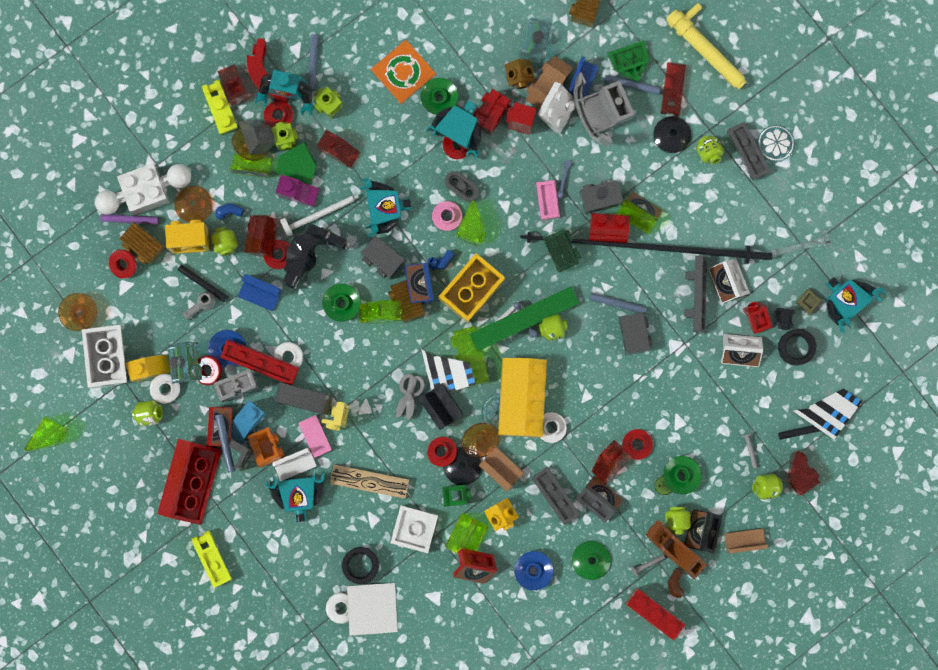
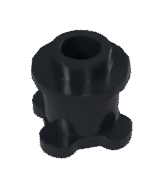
M777 308L775 310V313H777L775 325L778 326V329L789 330L790 327L794 326L792 318L796 310Z

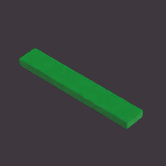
M572 286L469 335L476 350L480 351L541 322L546 317L556 315L579 304V301Z

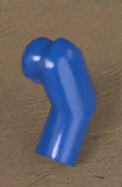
M227 203L217 207L215 216L220 220H223L230 213L242 217L244 208Z
M447 250L442 258H429L427 262L429 268L433 270L446 269L455 257V254Z

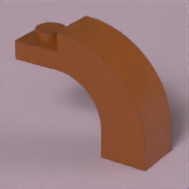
M659 520L645 534L663 554L694 580L707 566L697 554L677 539Z

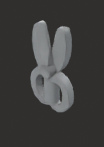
M406 374L399 383L400 391L405 395L398 403L396 416L399 418L406 408V419L410 420L415 407L413 397L422 394L424 380L420 376L414 377L411 374ZM410 378L407 390H405L403 387L404 381ZM419 381L420 389L417 393H414L416 383Z

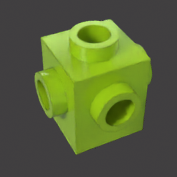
M326 86L324 89L320 88L315 92V97L313 98L314 108L319 114L324 113L331 119L343 108V104L339 99L340 95L335 89L330 90Z
M280 122L275 125L276 127H272V134L275 139L274 145L276 144L278 151H287L297 146L295 139H298L296 128H292L290 123Z

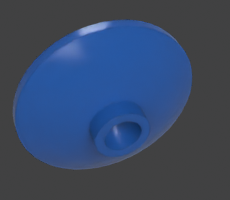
M221 330L210 339L208 353L220 362L221 367L232 368L238 364L220 358L227 339L245 346L246 342L239 333L233 330Z
M537 551L527 552L520 556L515 564V578L525 589L532 591L543 589L552 579V563L543 553ZM531 567L537 568L536 574L530 573Z

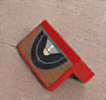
M209 407L207 446H222L215 418L216 415L223 414L230 444L232 408Z
M461 548L457 552L460 566L453 573L454 578L486 583L498 571L494 555Z

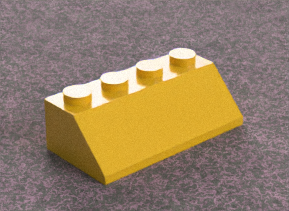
M502 358L498 435L531 438L543 437L547 360Z

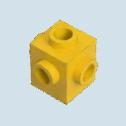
M508 497L484 511L495 532L501 528L504 531L514 526L513 521L519 518Z

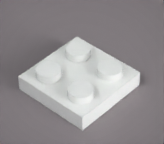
M555 82L537 115L554 132L560 134L572 111L575 109L574 97L561 83Z
M400 506L391 543L428 553L438 515Z

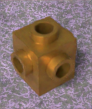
M516 59L505 64L507 81L510 87L525 89L528 87V84L535 82L531 60Z

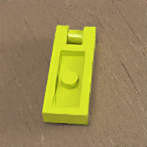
M218 79L208 86L207 84L201 86L220 135L237 130L238 126L220 80ZM217 90L219 95L212 97L211 92Z
M210 530L204 532V535L192 538V543L213 588L232 580ZM208 542L209 547L203 550L201 544Z

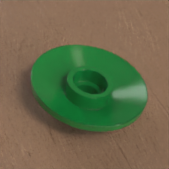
M445 78L429 80L421 90L423 107L428 112L437 115L438 112L448 107L456 106L458 102L457 88L451 81ZM438 95H441L443 97V100L437 101L436 97Z
M336 284L325 292L322 305L324 312L329 318L334 321L345 322L357 315L361 306V300L358 292L352 286ZM344 300L346 302L345 306L340 307L338 305L339 301Z
M674 457L665 465L663 471L664 482L676 494H689L695 491L701 482L700 467L690 457ZM679 472L683 474V479L678 478Z
M586 541L574 550L572 565L575 572L582 578L588 580L599 579L609 570L611 563L610 554L601 543ZM590 557L595 558L594 564H589L588 559Z

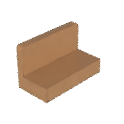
M495 447L479 464L507 492L524 474L498 447Z
M763 529L724 534L726 553L768 548V544H765Z

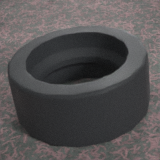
M796 328L790 330L778 342L780 357L790 365L799 366L805 364L816 353L817 345L815 338L804 329ZM800 336L807 341L808 352L804 357L793 358L787 353L786 343L791 337Z
M353 548L346 553L342 560V572L346 579L352 583H368L378 573V558L368 548ZM357 554L368 556L372 563L371 571L364 577H357L349 570V562Z

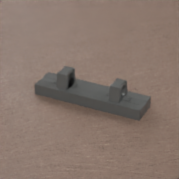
M695 255V271H686L685 279L688 281H695L694 309H685L684 317L694 318L693 332L705 334L707 258L703 255Z

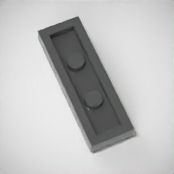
M745 121L727 130L752 181L771 172Z
M548 467L531 477L564 526L580 515Z

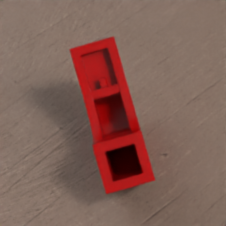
M257 38V44L253 45L252 55L255 56L247 55V69L258 90L262 77L268 74L264 69L267 43L265 39ZM267 94L268 98L286 103L289 101L287 97Z

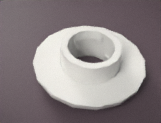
M284 342L278 345L273 357L283 360L284 353L292 352L294 359L290 363L298 367L301 366L304 359L303 352L297 344Z
M170 374L156 376L149 387L152 398L162 404L174 401L180 393V383L174 381L177 378ZM167 383L171 387L170 391L163 394L159 391V388L162 384Z
M553 412L544 414L543 437L540 438L549 443L561 440L566 434L567 429L563 417ZM547 423H556L557 431L549 433L546 430Z
M336 593L326 603L327 616L335 623L344 624L349 622L347 593ZM339 602H343L347 606V610L343 614L336 612L335 606Z

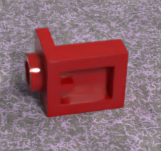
M752 302L743 308L754 334L772 327L767 307L761 302Z

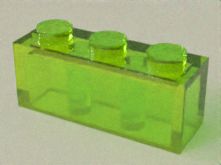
M475 326L453 331V336L450 337L452 347H456L458 355H455V359L470 362L476 385L469 386L467 389L489 383L482 350H476L469 335L476 331Z

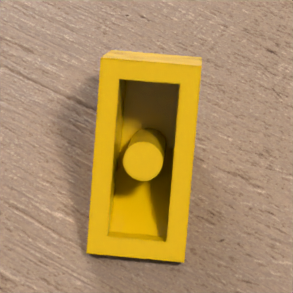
M167 354L126 362L130 381L134 383L155 378L160 374L172 373Z

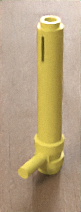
M697 3L686 14L675 9L666 19L668 25L674 28L680 37L683 36L734 88L741 89L747 82L745 77L693 26L694 23L690 20L702 9L701 5Z

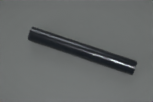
M182 264L179 266L177 271L208 292H211L221 301L226 302L229 297L228 295Z
M811 425L778 432L779 440L820 432L821 430Z

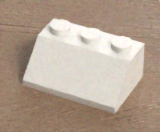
M121 325L83 329L82 338L88 388H105L127 383Z

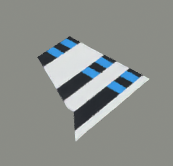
M422 350L431 390L441 383L445 385L449 392L476 385L470 362L439 356L433 357Z
M841 389L811 405L809 409L794 410V412L832 439H835L862 401L845 389Z

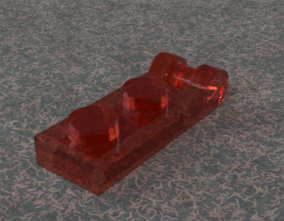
M667 62L660 114L672 113L673 116H680L686 65ZM668 101H669V102H675V105H674V106L668 105Z

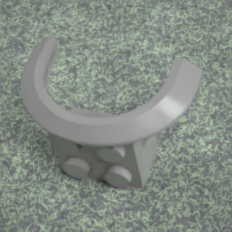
M580 72L576 77L574 86V100L579 117L592 139L605 147L609 146L612 143L609 133L600 134V132L630 121L635 115L620 80L604 86L599 92L583 98L582 89L586 81L582 72Z

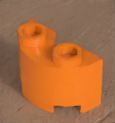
M269 427L247 436L259 468L285 457L282 448L277 446L280 441L276 432L272 434Z

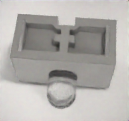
M232 364L225 367L227 378L213 383L218 397L223 403L237 398V393L239 392L247 394L259 389L251 369L238 373L236 367Z

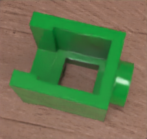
M465 485L442 487L444 507L467 505V500H471L470 489H466ZM461 490L462 500L452 501L451 491Z

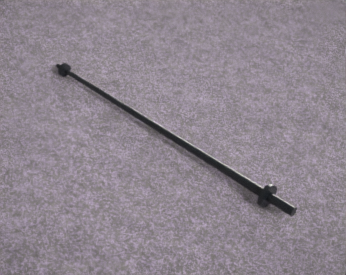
M528 232V235L520 236L521 239H527V243H531V240L735 257L744 258V264H749L750 259L772 260V253L750 251V245H746L745 250L741 251L531 236V232Z

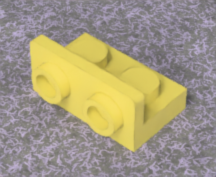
M337 402V405L333 406L331 417H334V421L322 419L321 423L325 424L326 428L330 430L340 431V428H345L349 405Z

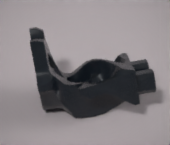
M308 224L303 233L295 235L288 247L286 266L284 267L286 275L283 282L286 286L296 290L300 281L304 283L307 281V274L316 265L315 248L318 245H331L347 250L351 244L347 242V239L333 234L325 228Z

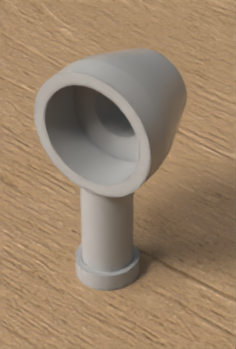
M201 292L197 297V303L186 312L184 311L183 315L189 320L190 317L201 309L205 311L213 309L216 305V297L211 292ZM207 296L209 298L208 302L203 303L202 298Z

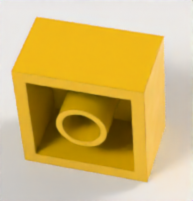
M190 220V223L182 224V221H172L170 225H165L166 248L172 254L211 251L210 229L201 220Z

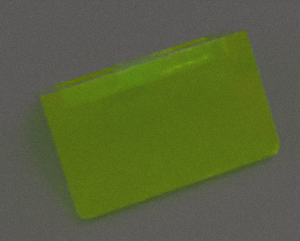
M462 513L445 548L458 554L457 552L461 548L477 551L489 526Z

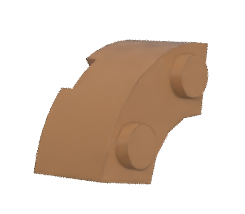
M556 56L551 61L547 60L541 69L543 73L536 83L532 82L527 90L529 95L526 101L539 109L553 84L558 82L564 85L573 70L572 66Z

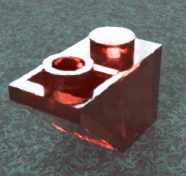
M235 64L218 71L232 106L249 99Z
M613 440L601 452L591 472L606 485L632 457Z
M799 450L791 453L787 481L797 496H802L820 483L818 480L820 476L814 468H810L807 463L809 461L807 456L803 452L800 453Z

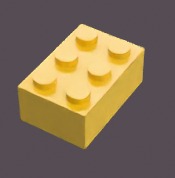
M475 253L439 295V300L468 324L503 284L505 277Z

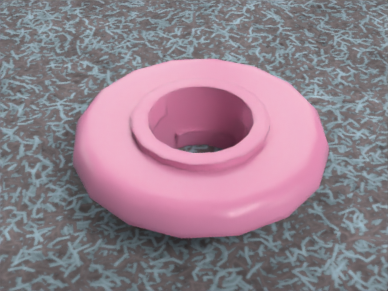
M444 201L434 208L432 220L439 229L451 231L460 224L462 212L455 203ZM450 211L453 217L449 221H444L441 218L442 213Z

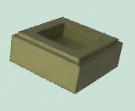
M808 288L795 303L808 315H811L823 300Z

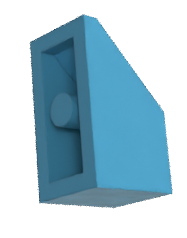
M249 400L233 420L231 435L242 444L267 414Z

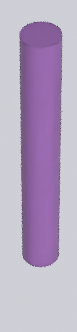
M101 214L100 218L101 222L159 224V217Z

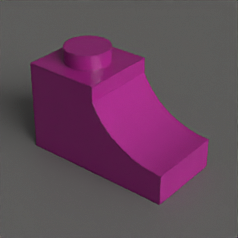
M281 175L275 193L280 198L314 207L319 188L303 183L298 179Z

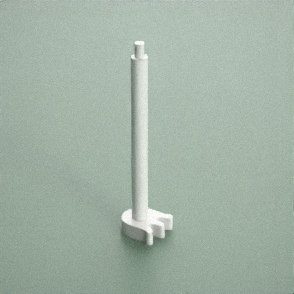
M350 196L288 225L285 217L280 219V223L287 237L293 235V230L355 202L359 196Z

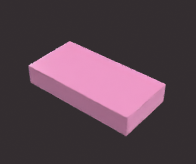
M555 180L536 182L541 220L560 218Z
M317 415L299 422V426L314 458L332 450Z

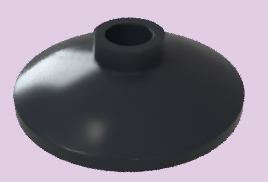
M668 116L656 124L653 137L656 145L662 151L678 153L688 146L691 140V130L682 118ZM670 131H676V136L670 135Z
M457 447L454 461L448 466H444L443 470L446 477L452 483L468 485L479 477L481 472L479 464L481 460L474 450L468 447ZM461 462L466 464V468L463 470L459 468V463Z

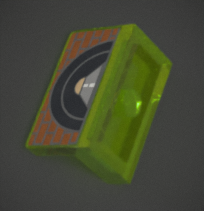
M234 154L233 163L229 169L232 174L270 178L272 158Z
M631 191L616 215H629L632 225L649 234L663 210Z

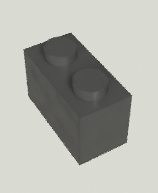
M376 235L361 251L363 256L361 260L369 267L371 265L375 266L378 269L376 272L384 279L388 277L391 280L405 263V260Z
M643 312L620 316L619 323L625 355L649 352L650 347H652L651 335H647L646 328H649L647 316L644 317Z

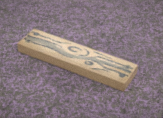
M333 465L329 484L406 499L409 480Z

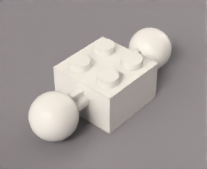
M153 163L117 176L122 191L118 193L109 190L100 192L95 198V207L100 213L110 215L118 210L119 204L126 202L130 213L134 216L170 203L164 187L170 185L175 188L186 187L191 181V172L183 164L171 166L167 175L161 177Z

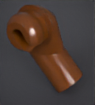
M677 568L674 569L667 585L673 597L681 598L684 590L681 589L679 580L684 572Z

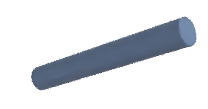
M311 34L308 84H310L312 91H315L317 34Z
M605 75L604 82L612 84L620 80L623 87L657 95L660 93L661 87Z
M592 292L589 299L637 313L643 312L644 315L647 309L644 306Z
M223 414L216 415L215 418L227 472H234V462L231 449L228 447L229 440Z

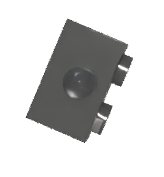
M607 179L596 186L588 184L583 186L579 193L585 215L623 204L618 180L612 181V179Z

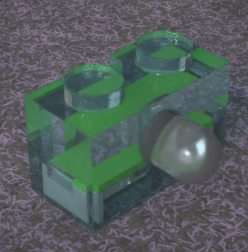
M530 17L519 58L528 59L541 64L542 58L546 59L549 50L546 44L547 41L552 40L554 30H551L552 23Z
M181 342L168 345L172 384H186L202 380L201 364H198L197 359L200 358L198 342Z

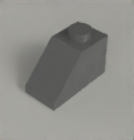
M257 119L240 120L239 125L249 154H267L275 143L270 125Z

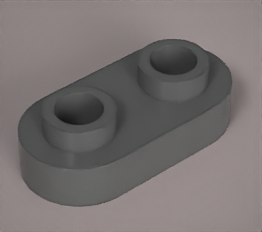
M452 171L446 175L445 185L450 191L465 202L471 203L477 200L479 189L473 182L457 171ZM453 179L458 180V184L453 185L451 181ZM470 190L473 192V195L467 196L466 192Z

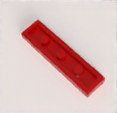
M227 339L220 357L293 386L300 368L230 339Z

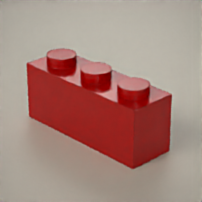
M635 588L624 603L673 641L685 626L684 623L637 588Z

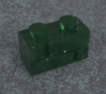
M564 227L543 236V240L558 273L579 264L578 259L581 256L577 247L573 248L570 241L573 238L569 230L565 231Z

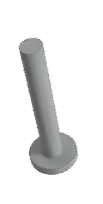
M753 434L741 435V438L745 437L752 466L757 468L750 436Z
M664 555L637 568L631 566L632 573L635 577H638V572L664 560Z

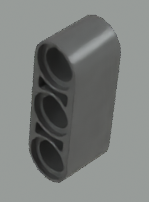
M279 383L274 402L328 415L333 396Z

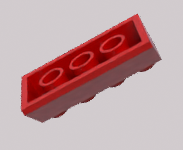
M178 439L157 514L201 525L222 450Z

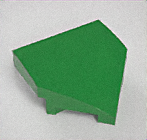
M644 40L607 52L613 71L634 81H640L650 61Z
M305 141L280 155L275 175H285L310 185L313 183L317 161L314 160Z

